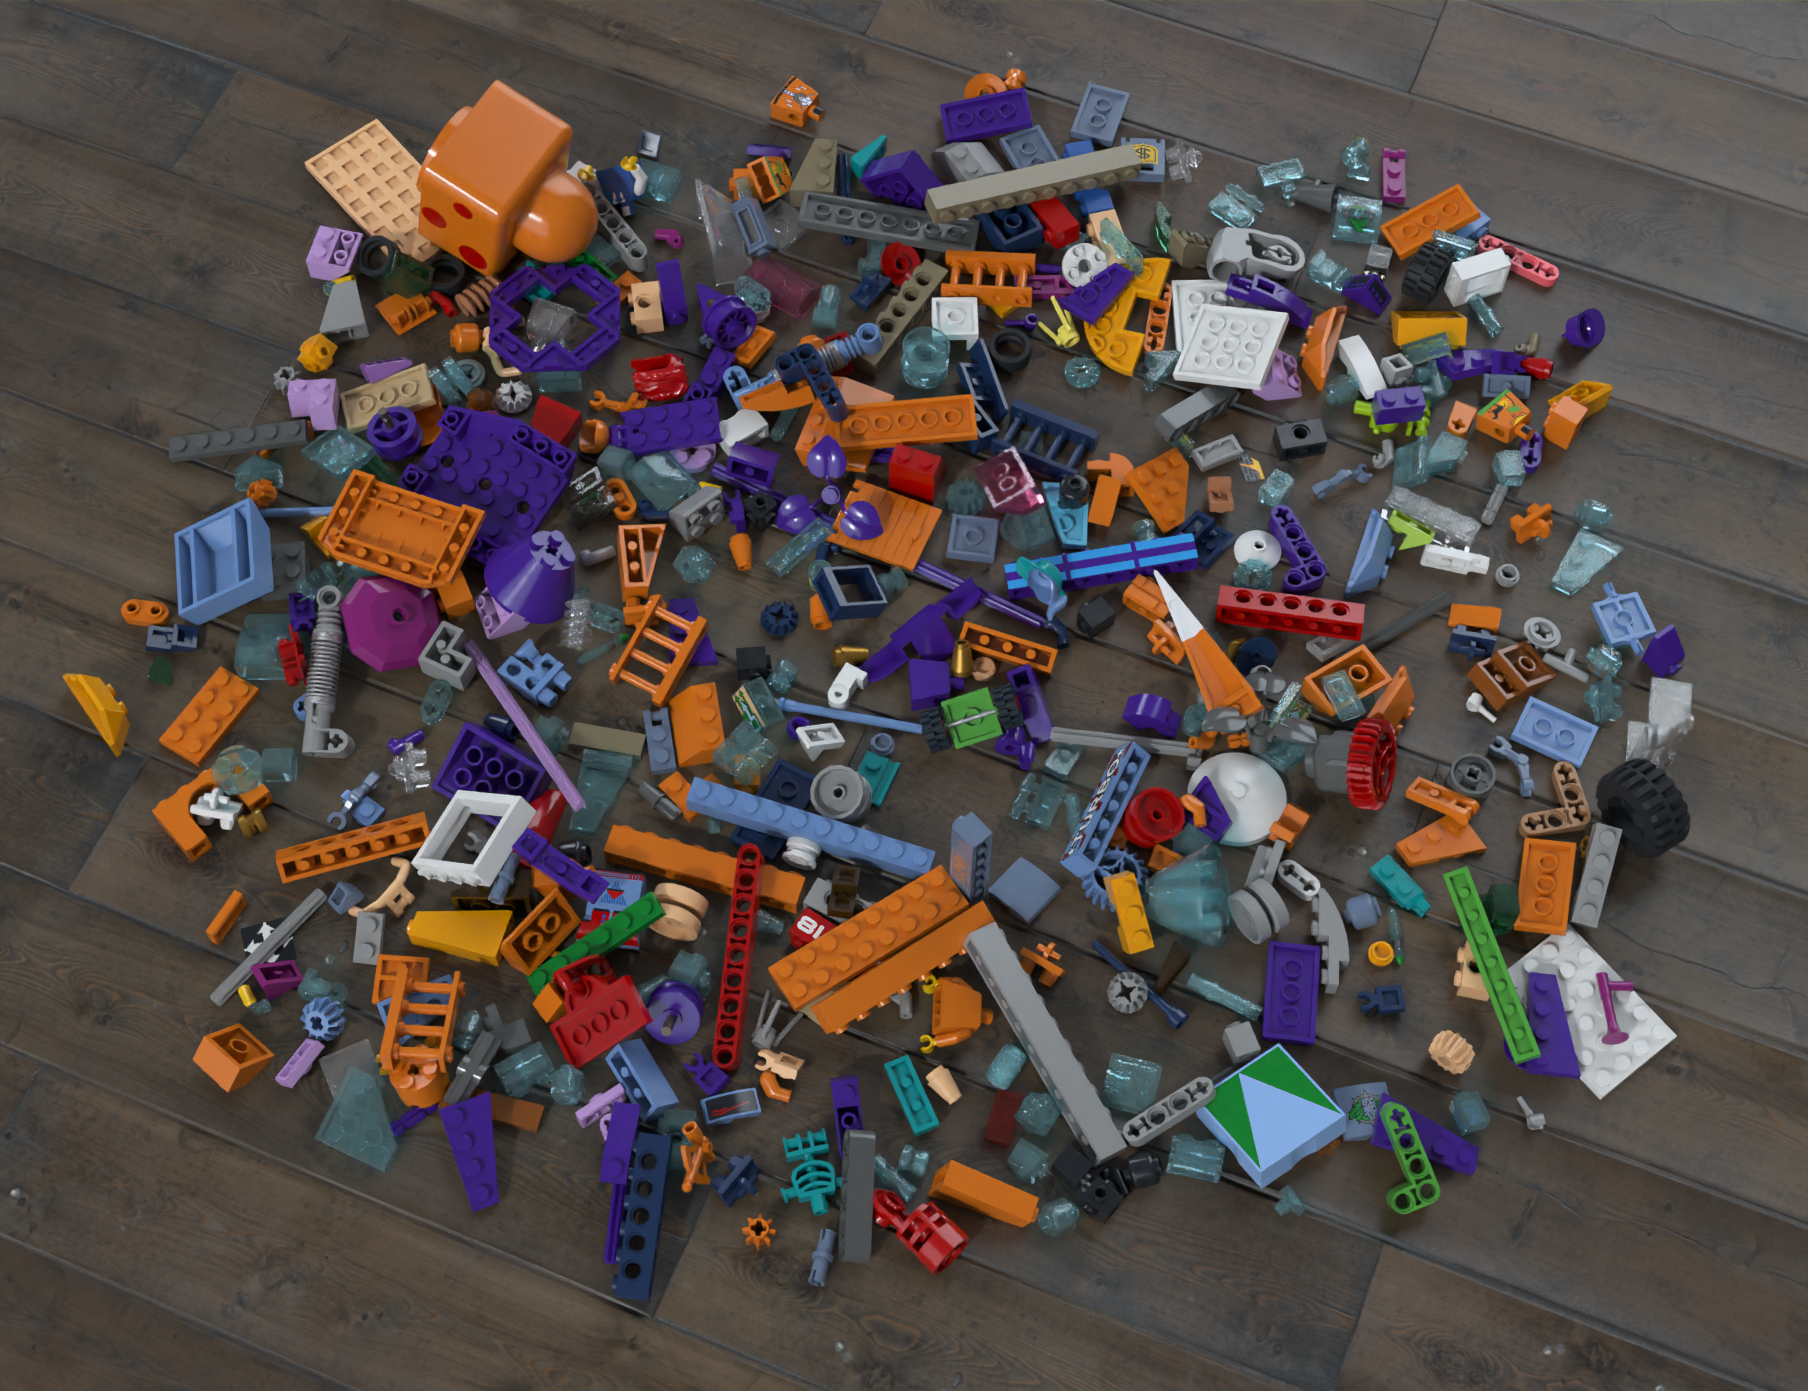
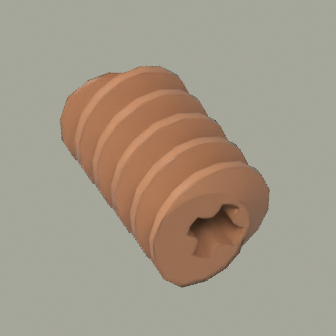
M494 273L492 276L487 275L485 276V281L479 280L477 285L473 284L470 286V290H463V295L457 294L455 299L463 314L469 317L468 314L471 313L474 317H477V308L481 312H485L484 304L491 308L490 291L502 283Z

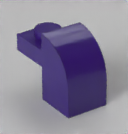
M1138 694L1128 698L1122 718L1138 730L1153 727L1166 738L1172 739L1176 737L1182 716L1170 708L1172 702L1153 694Z

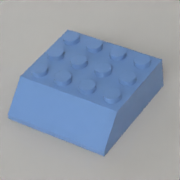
M251 498L240 501L174 534L179 616L199 626L274 590L270 529Z

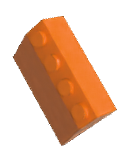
M831 376L841 392L846 405L889 402L896 399L894 395L847 377ZM817 396L795 447V451L803 466H807V457L810 450L824 436L830 435L836 440L835 422L829 418ZM875 449L845 451L844 454L847 462L845 471L866 473Z

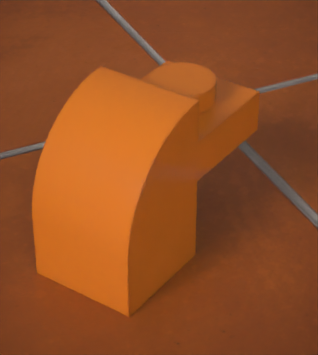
M1110 453L1109 461H1087L1086 479L1088 482L1098 481L1099 474L1122 479L1118 497H1134L1135 490L1125 477L1127 473L1134 470V467L1126 457Z
M1288 803L1279 820L1274 821L1269 829L1271 834L1268 838L1274 842L1276 839L1286 842L1284 848L1292 850L1307 828L1313 814L1294 803Z

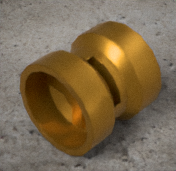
M259 807L252 810L251 814L247 816L241 815L236 817L246 840L253 838L257 832L263 833L270 830Z

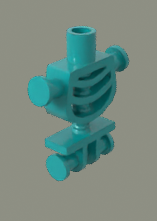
M821 1128V1131L816 1133L807 1131L808 1137L800 1138L799 1133L795 1134L796 1137L785 1139V1137H782L787 1163L804 1159V1163L792 1172L791 1180L793 1187L786 1190L780 1189L784 1202L787 1204L789 1203L788 1200L798 1197L800 1203L811 1201L814 1215L828 1213L829 1208L826 1197L836 1195L835 1187H841L842 1176L835 1177L834 1167L829 1162L814 1159L815 1156L829 1153L825 1129ZM824 1142L823 1145L814 1146L815 1143ZM809 1143L810 1147L803 1149L802 1144ZM798 1148L796 1151L788 1152L789 1149ZM817 1169L826 1170L827 1172L817 1171ZM804 1172L807 1173V1174H805L804 1176L800 1177V1178L797 1180V1178H798L802 1173H804Z

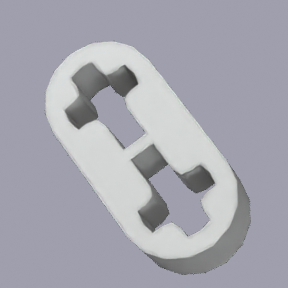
M1284 860L1279 864L1276 877L1281 884L1303 900L1310 901L1312 897L1317 896L1320 882L1315 876L1293 860ZM1293 870L1292 875H1284V871ZM1309 884L1313 886L1312 890L1307 892L1303 890L1304 886Z

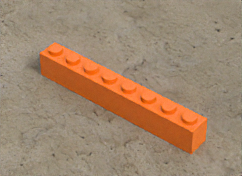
M613 824L603 850L605 861L729 896L733 895L737 858L730 857L729 854L722 851H717L716 853L708 851L700 845H686L675 838L664 839L653 832L647 831L643 833L635 831L634 828L628 825L617 826ZM746 858V862H752V860ZM766 864L764 866L760 904L797 914L806 889L805 877H802L797 872L780 871L775 866ZM746 879L743 883V887L751 886L753 884L754 879Z
M984 901L977 902L810 1008L826 1034L835 1032L838 1035L850 1027L848 1023L856 1018L857 1021H860L870 1015L869 1009L875 1005L880 1008L892 1001L890 998L892 994L898 992L900 995L911 989L912 985L910 983L917 978L921 982L933 974L931 970L936 966L941 969L953 962L951 958L953 955L958 953L961 956L967 953L963 942L968 934L995 922Z

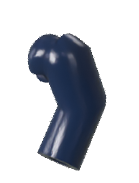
M642 499L639 501V514L647 522H670L669 510L656 511L651 505L650 500Z
M827 540L820 544L817 549L814 566L819 568L825 567L828 555L831 552L838 554L841 546Z
M1056 616L1053 617L1052 621L1045 618L1043 620V627L1046 631L1053 629L1056 633L1057 647L1059 649L1068 648V631L1065 625Z

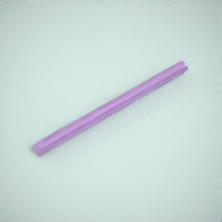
M470 640L469 643H465V652L469 657L473 658L477 670H479L490 689L495 693L497 699H499L505 711H507L516 727L521 731L523 737L528 741L527 743L532 747L531 749H533L551 778L556 782L555 784H557L568 803H570L575 812H578L580 808L586 805L584 803L585 800L580 796L581 794L577 792L578 790H576L572 781L567 777L568 775L564 773L565 771L560 767L561 765L557 763L558 761H556L548 746H546L541 736L533 728L534 726H532L531 722H529L530 720L522 712L523 710L518 706L519 704H517L512 694L507 690L508 688H506L501 678L491 667L492 665L487 661L488 659L483 655L476 642Z

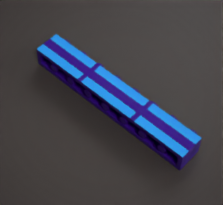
M1178 533L1171 537H1155L1147 541H1131L1124 545H1108L1100 549H1084L1077 553H1060L1053 557H1037L1030 560L1035 564L1041 560L1052 562L1061 573V589L1064 592L1131 581L1138 574L1144 577H1154V570H1157L1161 575L1198 569V554L1193 533ZM1017 561L1004 565L1010 601L1037 597L1033 589L1027 586V581L1017 573Z

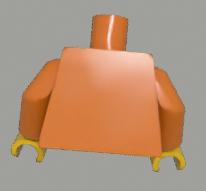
M931 975L924 979L925 982L932 983L931 985H922V988L927 994L934 993L932 1034L936 1036L935 1038H931L929 1035L920 1037V1042H930L928 1047L921 1048L923 1053H931L935 1046L941 1048L955 1045L970 1038L980 1028L981 1023L991 1024L993 1010L981 1007L982 995L980 992L973 990L962 978L939 977L936 980L935 976Z

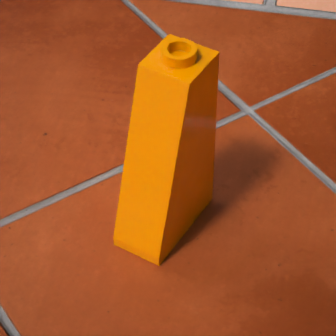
M509 910L417 911L414 920L411 919L408 923L407 934L413 945L499 967L503 957L499 949L502 942L512 933L516 921L513 911Z

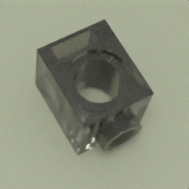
M1371 243L1363 275L1377 274L1382 283H1384L1393 249Z

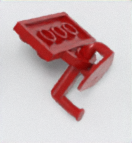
M599 954L586 956L556 970L552 976V983H559L565 991V1007L568 1014L549 1027L572 1072L580 1070L615 1047L618 1043L653 1022L630 975L618 979L606 956L603 958ZM597 963L603 976L587 974L586 969Z

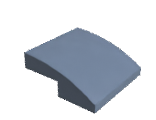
M1020 857L988 889L991 898L1008 907L1010 914L1027 924L1061 891V887L1023 857Z

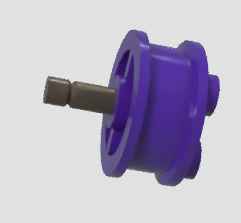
M402 406L380 408L367 426L369 441L374 446L378 456L387 461H400L412 456L419 451L423 442V430L417 423L415 415L411 410Z

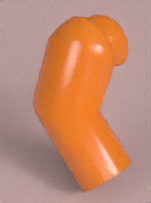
M1201 732L1199 737H1190L1188 745L1192 749L1208 750L1214 745L1218 732Z
M771 1069L765 1070L760 1076V1084L766 1096L789 1103L793 1090L779 1087L776 1079L777 1074L772 1072Z

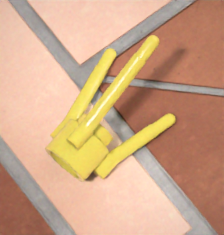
M1051 296V301L1063 323L1057 330L1058 336L1042 322L1039 321L1037 324L1055 340L1058 346L1063 344L1065 348L1072 347L1079 342L1080 335L1076 330L1071 313L1064 309L1067 317L1066 320L1055 297Z

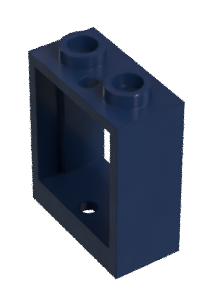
M870 565L822 567L812 581L830 621L878 617L888 604ZM857 584L865 602L847 603L839 585Z

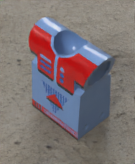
M595 868L596 874L608 881L610 885L595 904L587 902L586 916L583 918L578 929L576 942L645 896L647 883L644 874ZM639 933L618 948L640 951Z

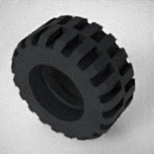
M1630 759L1601 777L1596 788V798L1598 799L1597 806L1601 810L1603 821L1608 826L1622 829L1619 843H1622L1625 849L1629 852H1634V855L1638 857L1653 859L1687 838L1691 827V817L1687 812V803L1684 802L1681 791L1674 785L1675 782L1666 776L1665 771L1661 768L1658 769L1656 764L1647 762L1644 759Z

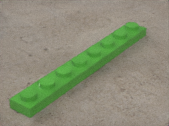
M1466 866L1443 874V879L1515 1065L1541 1057L1468 867Z

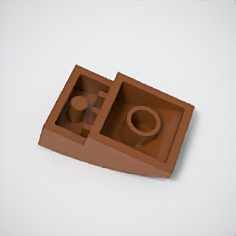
M1527 640L1496 651L1491 658L1476 663L1467 674L1469 679L1496 711L1526 698L1554 680L1558 675L1548 664L1542 661L1543 658L1531 644H1527Z

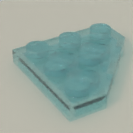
M350 1066L314 1139L386 1173L398 1150V1145L377 1078Z

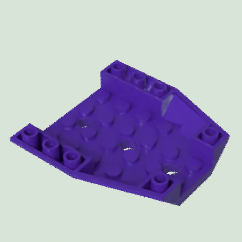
M449 405L437 423L442 431L416 467L409 463L397 483L402 489L451 505L462 507L465 504L484 510L486 518L468 555L486 565L489 556L497 548L537 533L569 486L578 455L521 420ZM446 458H454V463L451 467H443V462ZM483 481H492L490 489L486 491L481 490L480 487ZM523 503H528L530 505L529 511L520 514L518 512L519 506Z

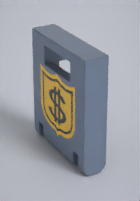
M1121 137V146L1133 145L1142 162L1141 167L1153 168V171L1140 170L1138 178L1130 181L1164 183L1165 139H1160V142L1156 143V139L1130 138V141L1126 142V137Z

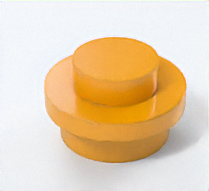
M1378 941L1370 946L1368 958L1376 966H1387L1394 958V951L1387 942Z

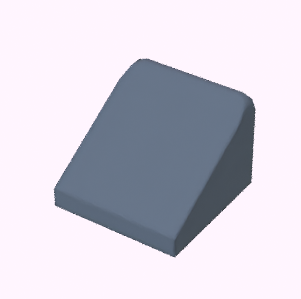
M340 880L327 902L342 915L360 902L365 895L355 885Z

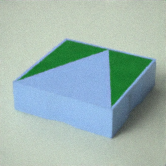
M1279 1043L1214 1086L1216 1090L1215 1098L1196 1111L1197 1117L1220 1142L1232 1151L1238 1163L1261 1189L1292 1169L1302 1158L1317 1152L1346 1132V1114Z

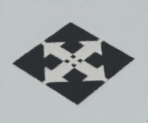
M287 917L241 928L246 958ZM292 935L264 963L297 960Z

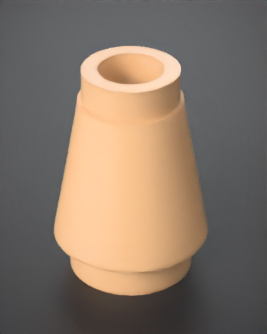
M943 1065L938 1066L925 1077L929 1082L927 1085L950 1105L962 1097L949 1069H945Z

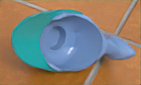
M1021 556L1016 562V571L1027 581V586L1033 589L1037 598L1048 605L1046 615L1048 620L1052 621L1054 615L1060 612L1068 601L1065 592L1061 589V573L1049 560H1041L1035 564Z

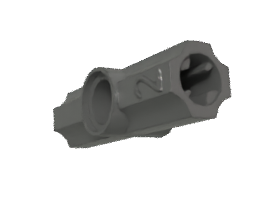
M482 1030L470 1053L466 1054L459 1063L455 1073L456 1077L444 1095L443 1100L454 1105L472 1097L476 1088L480 1087L488 1076L491 1068L490 1064L502 1046L503 1041Z

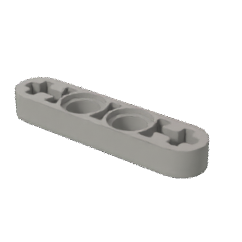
M1198 1077L1128 1121L1123 1128V1135L1126 1141L1134 1147L1142 1146L1210 1103L1216 1096V1090L1212 1081L1207 1077ZM1203 1086L1207 1089V1093L1203 1094L1199 1091V1088ZM1190 1093H1192L1196 1101L1192 1102L1189 1096ZM1179 1099L1188 1101L1187 1106L1182 1110L1174 1108L1175 1102ZM1162 1113L1165 1115V1120L1161 1124H1153L1151 1122L1155 1114ZM1144 1122H1147L1150 1130H1147L1143 1124ZM1134 1129L1139 1131L1140 1135L1138 1137L1132 1134Z

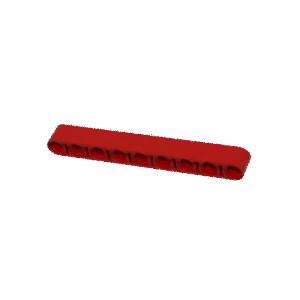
M751 843L743 845L737 855L712 1055L714 1063L726 1073L736 1071L741 1062L765 866L763 854L755 844ZM750 854H757L754 861L746 862V858ZM746 879H754L753 884L751 886L743 887V883ZM751 903L747 911H740L742 904ZM743 927L748 928L744 936H737L739 929ZM737 953H745L741 961L734 962V956ZM740 977L742 979L739 986L731 987L730 984L734 978ZM731 1003H738V1009L735 1012H727L728 1006ZM735 1028V1034L731 1038H724L727 1029ZM725 1054H732V1059L729 1063L721 1064V1059Z

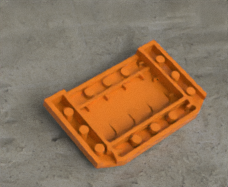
M353 469L317 538L319 543L336 560L424 589L452 586L486 518V513L484 510L465 504L462 507H458L377 481L375 475Z

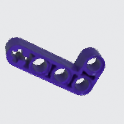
M1276 505L1271 512L1269 529L1278 540L1282 551L1293 567L1285 573L1281 591L1284 594L1304 596L1322 587L1327 568L1293 511L1286 505Z

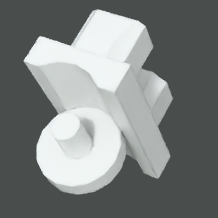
M217 787L213 789L211 794L205 793L204 796H200L198 802L190 806V813L197 815L198 824L211 825L214 822V818L220 819V827L226 830H232L237 825L236 817L243 811V803L230 801V797L224 796L223 789Z

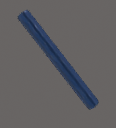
M839 153L837 155L839 196L851 198L849 155L847 153ZM841 234L843 245H852L854 243L852 236Z

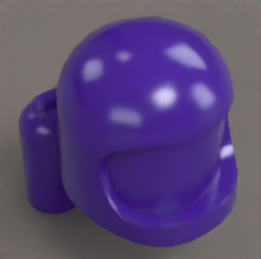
M1002 725L1003 734L999 735V738L996 740L995 750L1004 755H1017L1020 768L1022 770L1030 769V764L1034 761L1035 744L1032 741L1025 743L1026 734L1022 726L1005 731Z

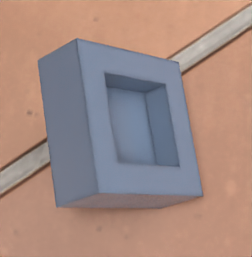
M640 130L635 152L655 158L659 157L663 135Z

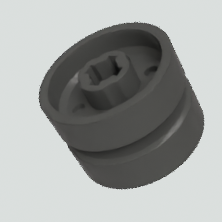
M1475 753L1463 754L1452 763L1445 780V787L1472 798L1481 805L1488 798L1495 783V768L1482 755Z

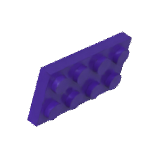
M1025 87L940 105L947 144L1033 128Z
M1269 940L1261 1040L1314 1046L1321 946Z

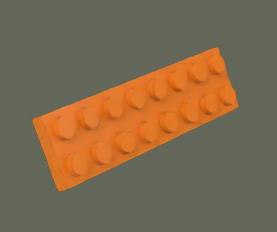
M939 865L768 967V972L791 1007L797 1012L968 909L969 903L943 866Z

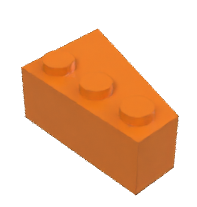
M459 570L452 586L431 588L435 594L438 593L440 598L436 600L440 612H446L449 620L476 610L473 597L461 570Z

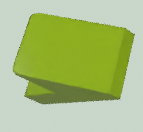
M1396 509L1392 511L1387 521L1392 530L1400 534H1406L1398 550L1429 544L1435 535L1433 530Z

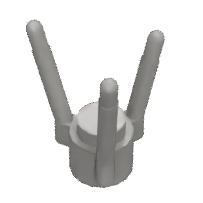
M766 990L756 1027L751 1035L753 1038L751 1043L760 1049L767 1048L770 1050L772 1047L777 1049L780 1041L801 1019L803 1012H799L776 1037L777 1031L771 1025L777 1015L781 1000L776 1001L766 1025H762L770 997V990Z

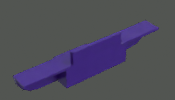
M971 576L935 606L931 604L925 606L890 635V638L893 639L858 667V669L867 673L868 682L872 683L886 678L908 661L909 658L902 648L909 642L912 643L922 660L942 661L953 652L955 639L941 619V616L945 613L947 617L957 621L979 602L982 592L978 589Z

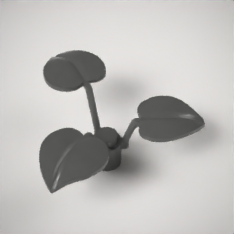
M1255 672L1245 677L1255 693H1262L1261 703L1264 706V709L1260 711L1259 723L1255 724L1251 730L1246 716L1239 715V711L1236 708L1228 706L1211 709L1204 717L1202 723V733L1208 731L1236 733L1245 729L1247 740H1250L1249 748L1255 753L1267 752L1269 750V743L1273 742L1274 735L1277 738L1314 746H1317L1318 743L1315 728L1306 719L1296 717L1285 718L1282 724L1275 723L1271 732L1268 726L1264 724L1267 694L1279 695L1285 689L1284 678L1272 672Z

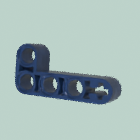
M801 344L780 355L775 360V368L783 383L794 384L806 377L832 421L841 422L848 417L849 409L812 344Z

